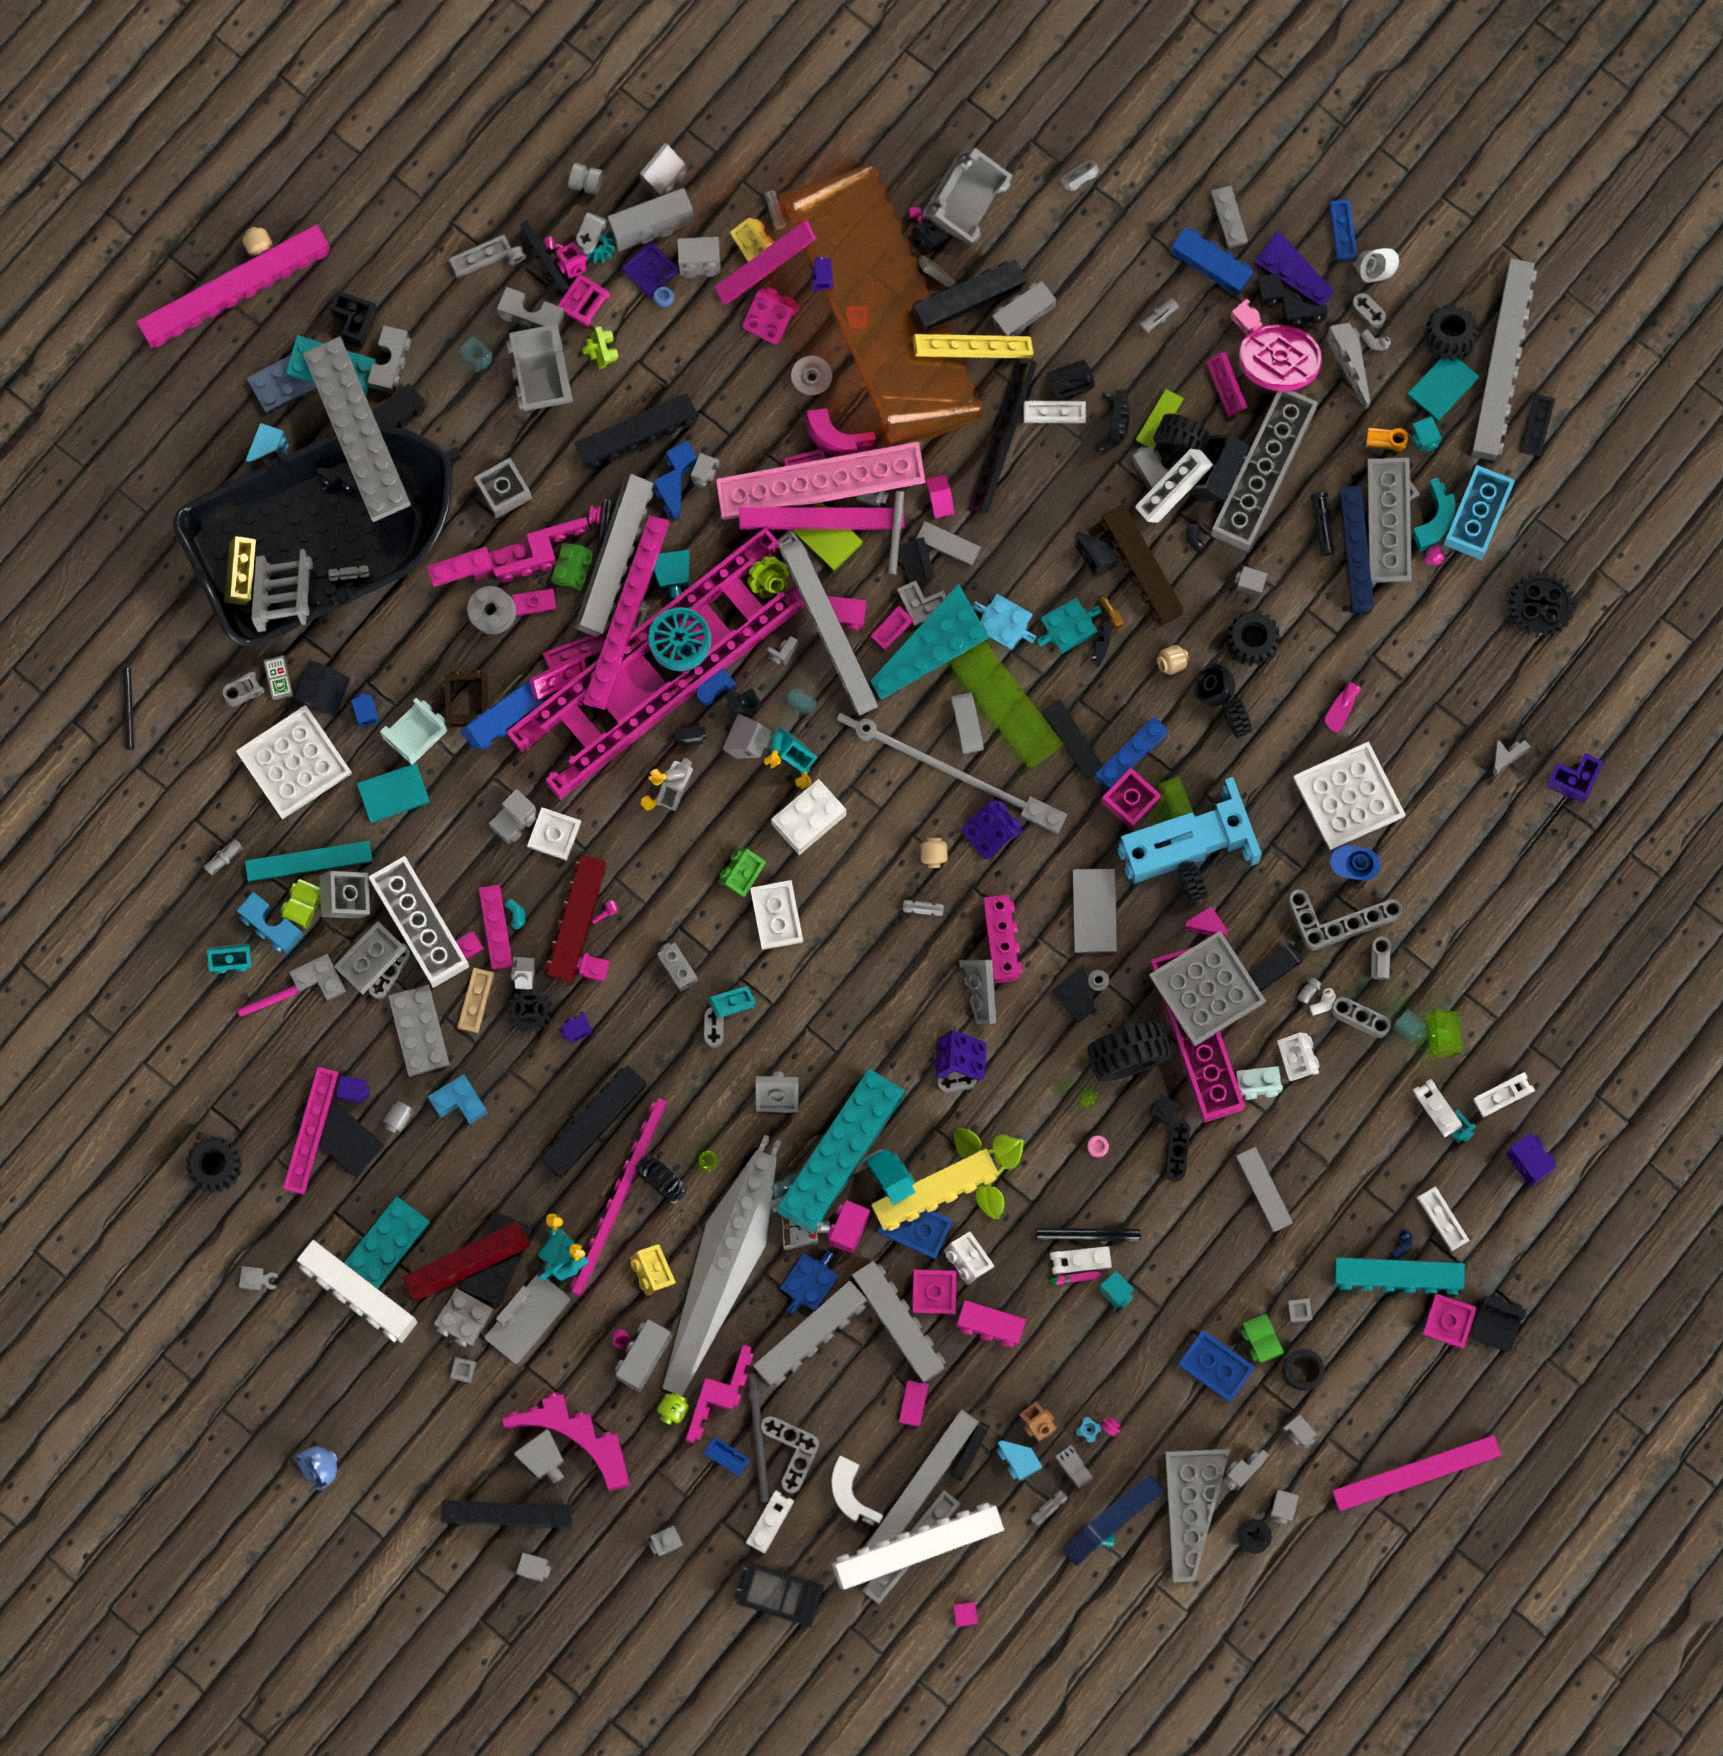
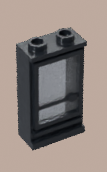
M749 1562V1566L744 1565L741 1574L744 1582L742 1587H737L734 1599L738 1600L737 1605L812 1628L814 1616L824 1589L823 1584Z

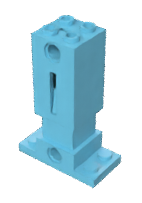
M1234 778L1225 779L1222 791L1220 792L1223 802L1216 804L1214 811L1194 817L1192 812L1121 836L1117 851L1120 859L1125 860L1126 867L1124 870L1128 880L1132 879L1133 884L1177 870L1178 867L1190 862L1197 863L1203 861L1206 854L1223 848H1227V851L1230 852L1244 847L1242 854L1245 861H1249L1251 866L1258 864L1262 854ZM1228 823H1233L1236 826L1232 827ZM1138 855L1141 859H1135L1133 856Z

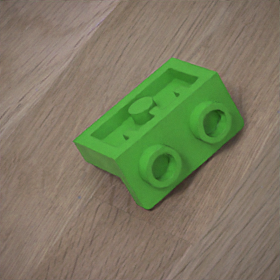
M739 848L732 854V861L728 867H725L720 873L718 883L727 886L741 897H745L766 864V861L747 848Z

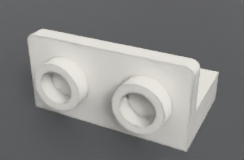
M1297 1033L1277 1041L1289 1081H1294L1311 1074H1319V1062L1313 1054V1042L1307 1033Z
M971 1232L953 1241L944 1250L947 1259L955 1266L959 1276L967 1285L994 1267Z

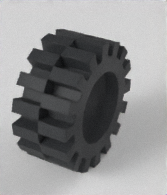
M1238 697L1223 703V712L1234 737L1239 738L1252 733L1251 721L1241 699Z
M1195 862L1178 867L1179 879L1189 901L1192 903L1207 897L1208 893L1205 883Z

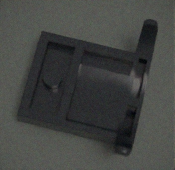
M1116 390L1115 396L1109 393L1102 394L1104 398L1114 403L1111 425L1112 441L1106 445L1096 447V452L1107 451L1119 446L1128 434L1130 424L1129 404L1124 390Z

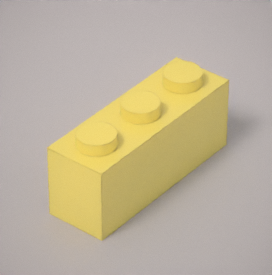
M236 536L229 543L225 603L246 605L251 600L256 539Z

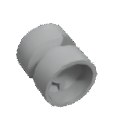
M574 163L569 177L568 188L578 191L584 188L585 193L597 196L603 178V170L593 167L587 170L585 165Z

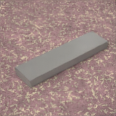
M1256 1147L1237 1155L1236 1158L1273 1233L1293 1224Z

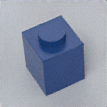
M358 694L355 696V699L351 700L360 728L380 722L371 694Z

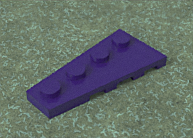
M1279 231L1276 232L1255 261L1254 265L1269 275L1278 273L1281 283L1314 305H1325L1334 293V290Z

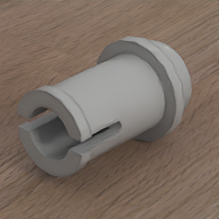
M1313 977L1310 980H1306L1307 984L1296 996L1305 1005L1308 1004L1317 990H1321L1320 986L1322 984Z

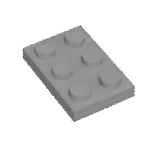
M377 921L334 967L361 994H364L407 949Z

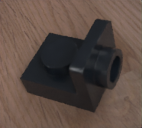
M751 688L743 694L730 691L725 695L733 712L745 717L761 706V702L754 689Z

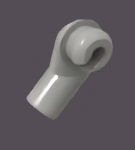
M1368 329L1360 335L1372 350L1384 351L1391 344L1389 337L1375 338Z

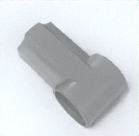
M1381 936L1376 938L1370 947L1371 979L1375 980L1389 979L1391 942L1388 938ZM1381 942L1385 944L1386 951H1377L1376 943Z

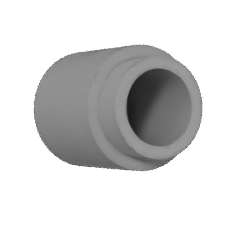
M397 1101L396 1104L392 1105L383 1120V1123L386 1124L384 1128L394 1134L396 1131L401 1132L411 1116L410 1112L412 1109L404 1103Z

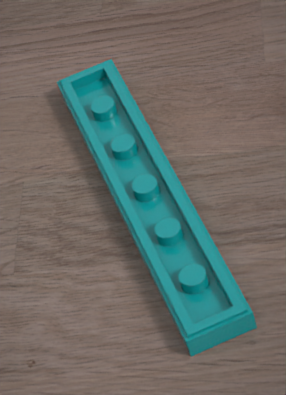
M370 841L245 861L248 882L373 863Z

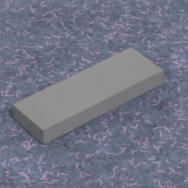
M503 234L449 258V262L458 279L505 258L506 252L511 247Z
M926 521L916 538L924 537L926 546L971 567L981 549L980 546Z

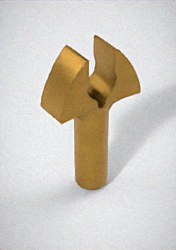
M1102 596L1099 602L1110 617L1112 626L1117 631L1124 628V622L1117 609L1114 610L1107 597Z

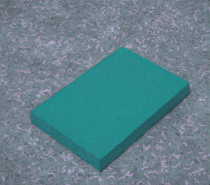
M1441 358L1407 396L1439 422L1479 379V376L1461 360H1458V358H1455V361H1450V359L1444 361Z
M417 763L357 783L371 823L430 803Z

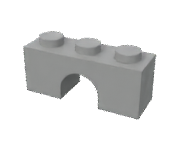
M506 287L497 308L501 319L507 322L513 320L526 329L558 324L559 329L564 317L563 308L544 301L539 311L534 313L527 312L524 309L527 301L526 295Z
M383 325L378 346L380 351L387 352L392 357L385 365L372 364L367 382L369 389L393 394L395 388L398 389L400 384V377L398 375L400 369H404L406 358H404L405 350L409 351L411 339L407 331Z

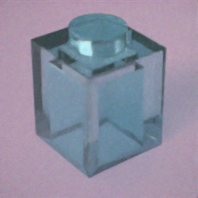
M1407 1009L1394 1024L1393 1029L1413 1044L1415 1040L1420 1042L1426 1035L1425 1029L1427 1024L1411 1010Z

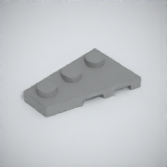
M959 960L960 967H964L966 973L964 978L965 985L970 987L972 995L970 1003L976 1024L996 1023L992 960Z

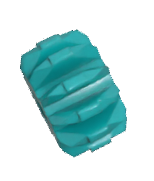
M609 232L602 234L597 243V245L601 244L599 248H595L592 253L586 254L587 260L593 258V263L596 264L598 259H601V262L604 263L605 257L612 258L610 252L615 251V246H613L615 240L610 238Z

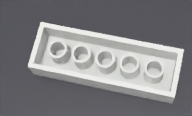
M405 856L369 876L370 882L433 988L469 968L466 958Z
M314 1240L297 1259L301 1264L299 1268L310 1278L313 1275L317 1277L316 1281L327 1291L330 1288L334 1290L332 1294L344 1304L348 1301L350 1303L349 1307L359 1316L365 1314L367 1316L366 1320L376 1329L382 1327L385 1336L394 1343L396 1340L402 1343L417 1324L413 1316Z

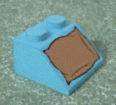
M260 423L246 458L250 472L263 467V460L266 458L272 461L278 457L277 454L281 451L285 456L288 454L290 445H288L284 431Z

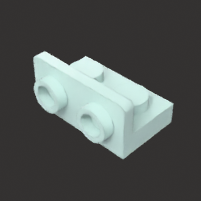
M1279 1066L1236 1071L1237 1084L1245 1100L1256 1099L1257 1095L1276 1097L1283 1090Z

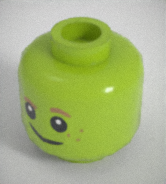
M675 1392L665 1394L657 1407V1412L661 1415L660 1420L668 1425H671L672 1422L681 1423L689 1409L686 1403L687 1399Z

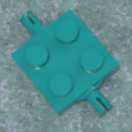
M1075 598L1041 617V621L1046 628L1047 634L1036 639L1039 646L1042 647L1052 641L1063 654L1097 635L1098 631L1093 625L1091 618L1102 613L1101 609L1097 605L1087 611L1081 606L1078 599Z

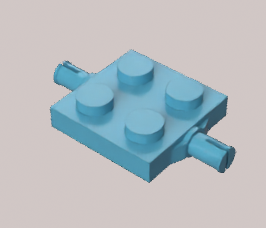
M996 594L992 603L987 607L977 601L974 603L972 608L982 614L980 622L990 639L1011 651L1021 638L1028 640L1032 644L1034 643L1037 636L1027 631V625L1033 616L1032 613L999 594Z

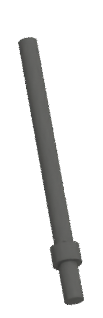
M754 1373L748 1374L750 1390L748 1391V1400L751 1401L760 1502L767 1503L769 1502L759 1404L761 1392L758 1390L757 1374Z

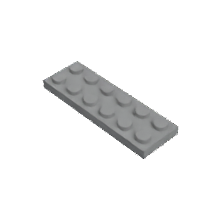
M1368 459L1371 582L1412 581L1410 459Z

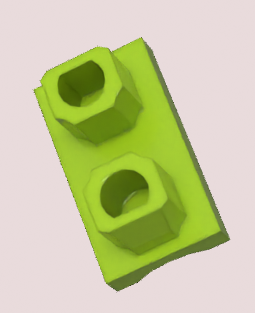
M595 327V332L590 334L591 339L586 340L587 346L582 350L584 354H590L591 360H597L599 369H604L609 363L616 362L619 356L616 349L607 350L606 344L613 342L612 331H602L601 327Z

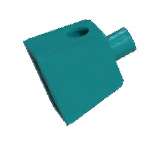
M689 550L661 553L658 556L654 573L660 591L669 590L670 600H674L682 594V588L689 587Z

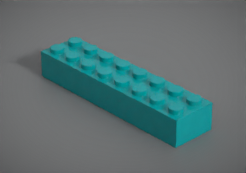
M868 1069L778 1205L777 1213L814 1235L903 1100L905 1090Z

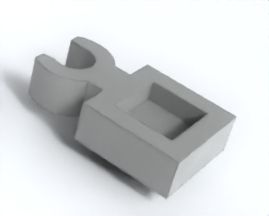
M242 1266L239 1288L261 1291L262 1285H265L268 1289L275 1290L277 1286L270 1285L269 1280L270 1278H278V1275L276 1273L263 1275L264 1269Z

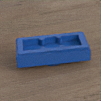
M716 1437L713 1438L704 1451L705 1455L738 1476L742 1474L750 1462L749 1458Z

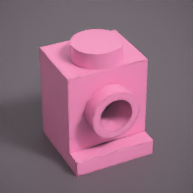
M1248 299L1231 313V319L1246 335L1256 331L1263 325L1260 322L1261 318L1258 311L1253 307H1249L1250 301Z

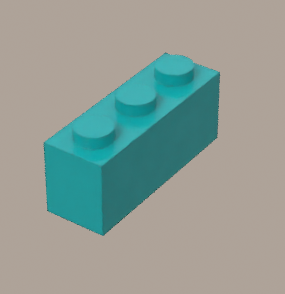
M887 1148L866 1159L873 1177L893 1205L916 1193L912 1186L915 1184V1181L896 1153L892 1155Z

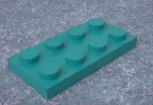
M297 335L285 375L315 384L303 353L324 343ZM347 351L366 396L368 378L372 364H375L376 359Z
M396 1196L344 1264L376 1289H379L429 1226L430 1221Z

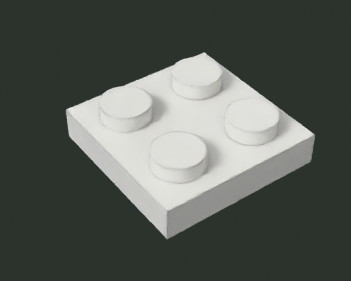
M542 807L527 845L528 848L567 861L580 828L581 820Z

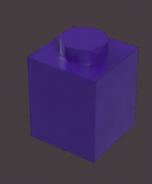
M341 1076L337 1098L341 1101L364 1104L365 1099L369 1098L370 1086H367L366 1080Z

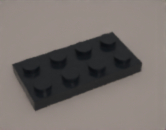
M494 1211L483 1237L517 1222L524 1228L529 1240L534 1228ZM524 1250L466 1277L460 1290L500 1306Z

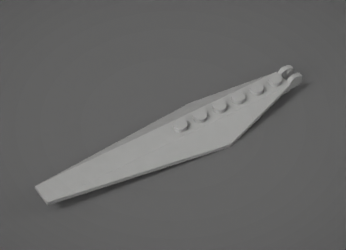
M765 1135L763 1137L759 1150L754 1153L706 1222L662 1389L675 1392L681 1396L684 1395L766 1247L771 1210L769 1202L772 1200L776 1156L782 1141L777 1140L774 1143L772 1153L769 1155L764 1153L765 1147L769 1142V1136Z

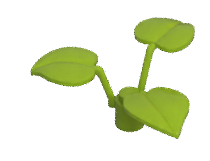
M963 1128L955 1130V1146L958 1154L963 1159L982 1151L980 1150L981 1140L975 1133ZM1007 1135L995 1137L993 1149L988 1150L989 1154L994 1153L995 1162L1001 1165L997 1170L998 1174L1004 1169L1010 1170L1018 1165L1022 1155L1024 1140ZM992 1182L986 1184V1186H978L976 1200L979 1207L989 1217L1000 1219V1215L1004 1210V1197L996 1187H991Z

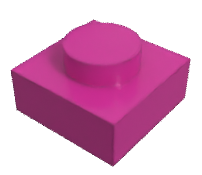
M473 931L456 940L466 960L484 950Z

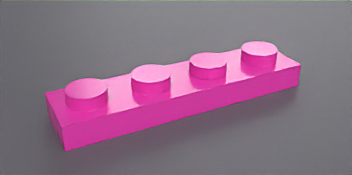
M500 884L481 887L479 892L492 970L513 967Z

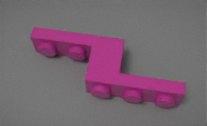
M586 517L526 534L533 557L494 568L497 582H509L513 580V577L519 575L526 577L533 574V571L552 569L556 565V560L550 542H561L566 537L572 535L575 537L584 535L586 531H589Z
M526 540L488 553L486 547L429 565L427 569L433 586L436 587L472 574L475 581L495 575L494 568L532 558L533 556Z
M743 1345L730 1385L705 1378L686 1438L687 1442L695 1444L696 1439H701L704 1430L701 1427L702 1420H707L710 1407H707L708 1404L733 1411L734 1406L738 1407L741 1399V1394H738L740 1386H745L748 1374H745L747 1365L751 1366L754 1354L751 1353V1347Z

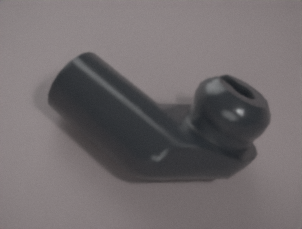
M1193 522L1188 524L1186 528V541L1200 553L1205 549L1206 545L1198 539L1199 530L1201 529L1200 524Z

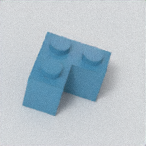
M464 1074L428 1096L440 1118L458 1107L469 1124L488 1114Z

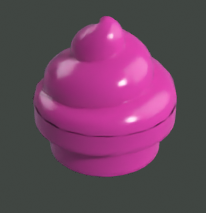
M1438 545L1430 546L1426 551L1424 563L1438 566L1443 563L1442 561L1446 557Z

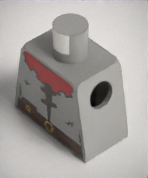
M782 1216L784 1250L818 1243L817 1233H828L830 1229L829 1220H823L815 1234L812 1235Z

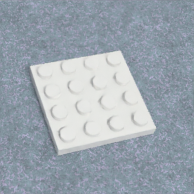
M306 705L236 750L282 820L352 774Z
M1369 741L1293 776L1329 851L1406 816Z

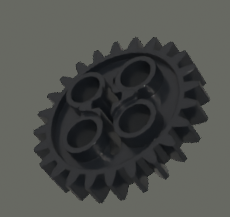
M1538 571L1536 577L1529 573L1528 580L1522 577L1521 583L1516 582V589H1512L1510 592L1513 596L1509 597L1508 601L1513 604L1509 605L1508 610H1514L1510 618L1516 617L1514 625L1521 623L1520 631L1527 628L1528 636L1532 631L1535 632L1536 638H1538L1540 633L1546 638L1548 632L1555 636L1556 630L1561 633L1563 631L1562 625L1568 627L1569 622L1567 620H1572L1574 617L1571 613L1575 612L1576 608L1571 605L1575 604L1576 600L1570 599L1574 591L1567 592L1570 585L1563 586V578L1557 581V574L1550 578L1548 571H1546L1544 576H1541L1540 571ZM1528 590H1536L1538 596L1533 597L1529 595ZM1549 593H1556L1559 599L1552 600L1549 597ZM1540 601L1543 602V605L1545 606L1544 608L1540 607ZM1525 610H1533L1535 612V616H1528L1525 613ZM1546 613H1553L1556 619H1548Z

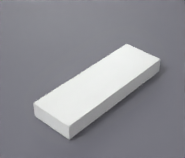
M1025 401L1024 423H1086V401Z
M1436 1186L1417 1197L1450 1252L1470 1241Z

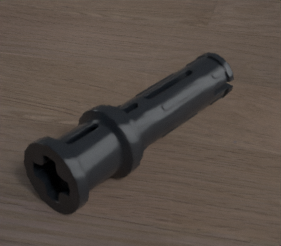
M1318 492L1310 495L1314 508L1312 516L1317 521L1321 556L1334 554L1328 518L1331 510L1328 509L1327 492ZM1323 528L1325 529L1326 543H1325V537H1324V530H1323Z

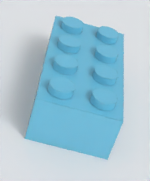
M1476 465L1444 545L1482 560L1515 480Z

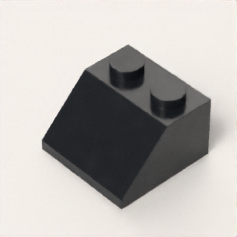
M309 660L295 695L296 703L337 717L350 678L329 666Z

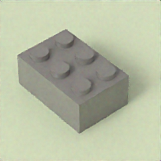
M649 1319L646 1324L644 1322L641 1323L636 1332L638 1338L635 1342H630L626 1349L627 1357L624 1361L621 1359L615 1368L617 1379L638 1392H641L672 1338L670 1331Z

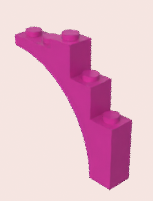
M558 1392L546 1395V1399L542 1400L544 1406L542 1409H540V1406L528 1408L526 1413L519 1414V1411L506 1414L507 1418L502 1419L505 1429L539 1427L556 1431L572 1439L583 1447L596 1461L603 1473L609 1491L630 1486L618 1435L613 1434L611 1431L600 1434V1438L596 1439L591 1415H586L585 1412L576 1413L572 1419H569L563 1394L559 1395Z

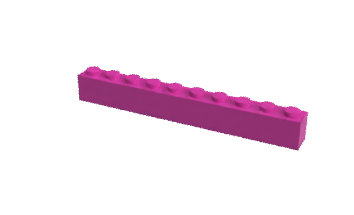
M316 224L138 320L139 328L151 348L154 346L159 347L167 339L182 335L184 330L190 327H197L204 319L208 317L213 318L221 310L234 307L241 299L250 298L256 294V291L271 287L278 279H285L293 271L309 266L310 262L316 259H323L330 252L329 244Z

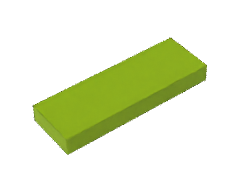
M1165 389L1135 442L1145 448L1152 446L1154 450L1157 444L1153 437L1165 414H1176L1184 398Z

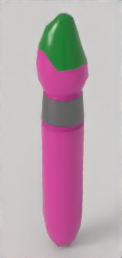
M1088 1271L1064 1276L1058 1275L1050 1279L1049 1282L1054 1285L1097 1279L1102 1274L1099 1271Z

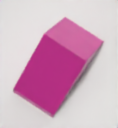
M942 475L925 479L934 519L955 515L951 490L946 476Z
M1212 906L1187 921L1185 925V931L1209 936L1221 931L1225 939L1228 932Z

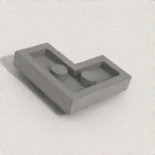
M916 581L897 589L907 613L915 620L913 622L914 627L923 624L946 598L944 591L924 598Z
M328 954L290 972L299 992L319 983L327 1001L346 992Z

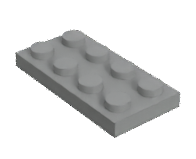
M426 985L388 995L408 1076L412 1077L449 1067L450 1063L430 986Z

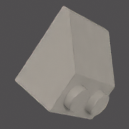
M664 143L640 173L642 188L655 198L673 192V186L677 181L680 183L686 175L685 163L668 144Z

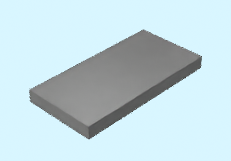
M1073 869L1074 952L1117 953L1115 869Z

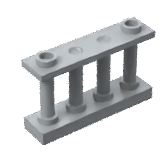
M304 549L300 550L299 561L271 565L267 563L264 555L256 557L252 621L257 632L266 631V622H269V619L298 615L301 624L306 625V617L309 615V606L307 604L309 573L313 565L311 557L307 556ZM299 569L298 576L270 580V576L273 573ZM298 584L297 591L269 596V591L272 588ZM297 600L296 607L267 611L270 604Z

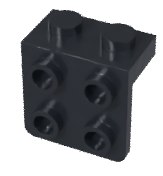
M1486 1295L1483 1298L1470 1337L1477 1342L1504 1352H1510L1527 1310L1522 1309L1523 1306L1521 1304L1503 1302V1298L1497 1295Z

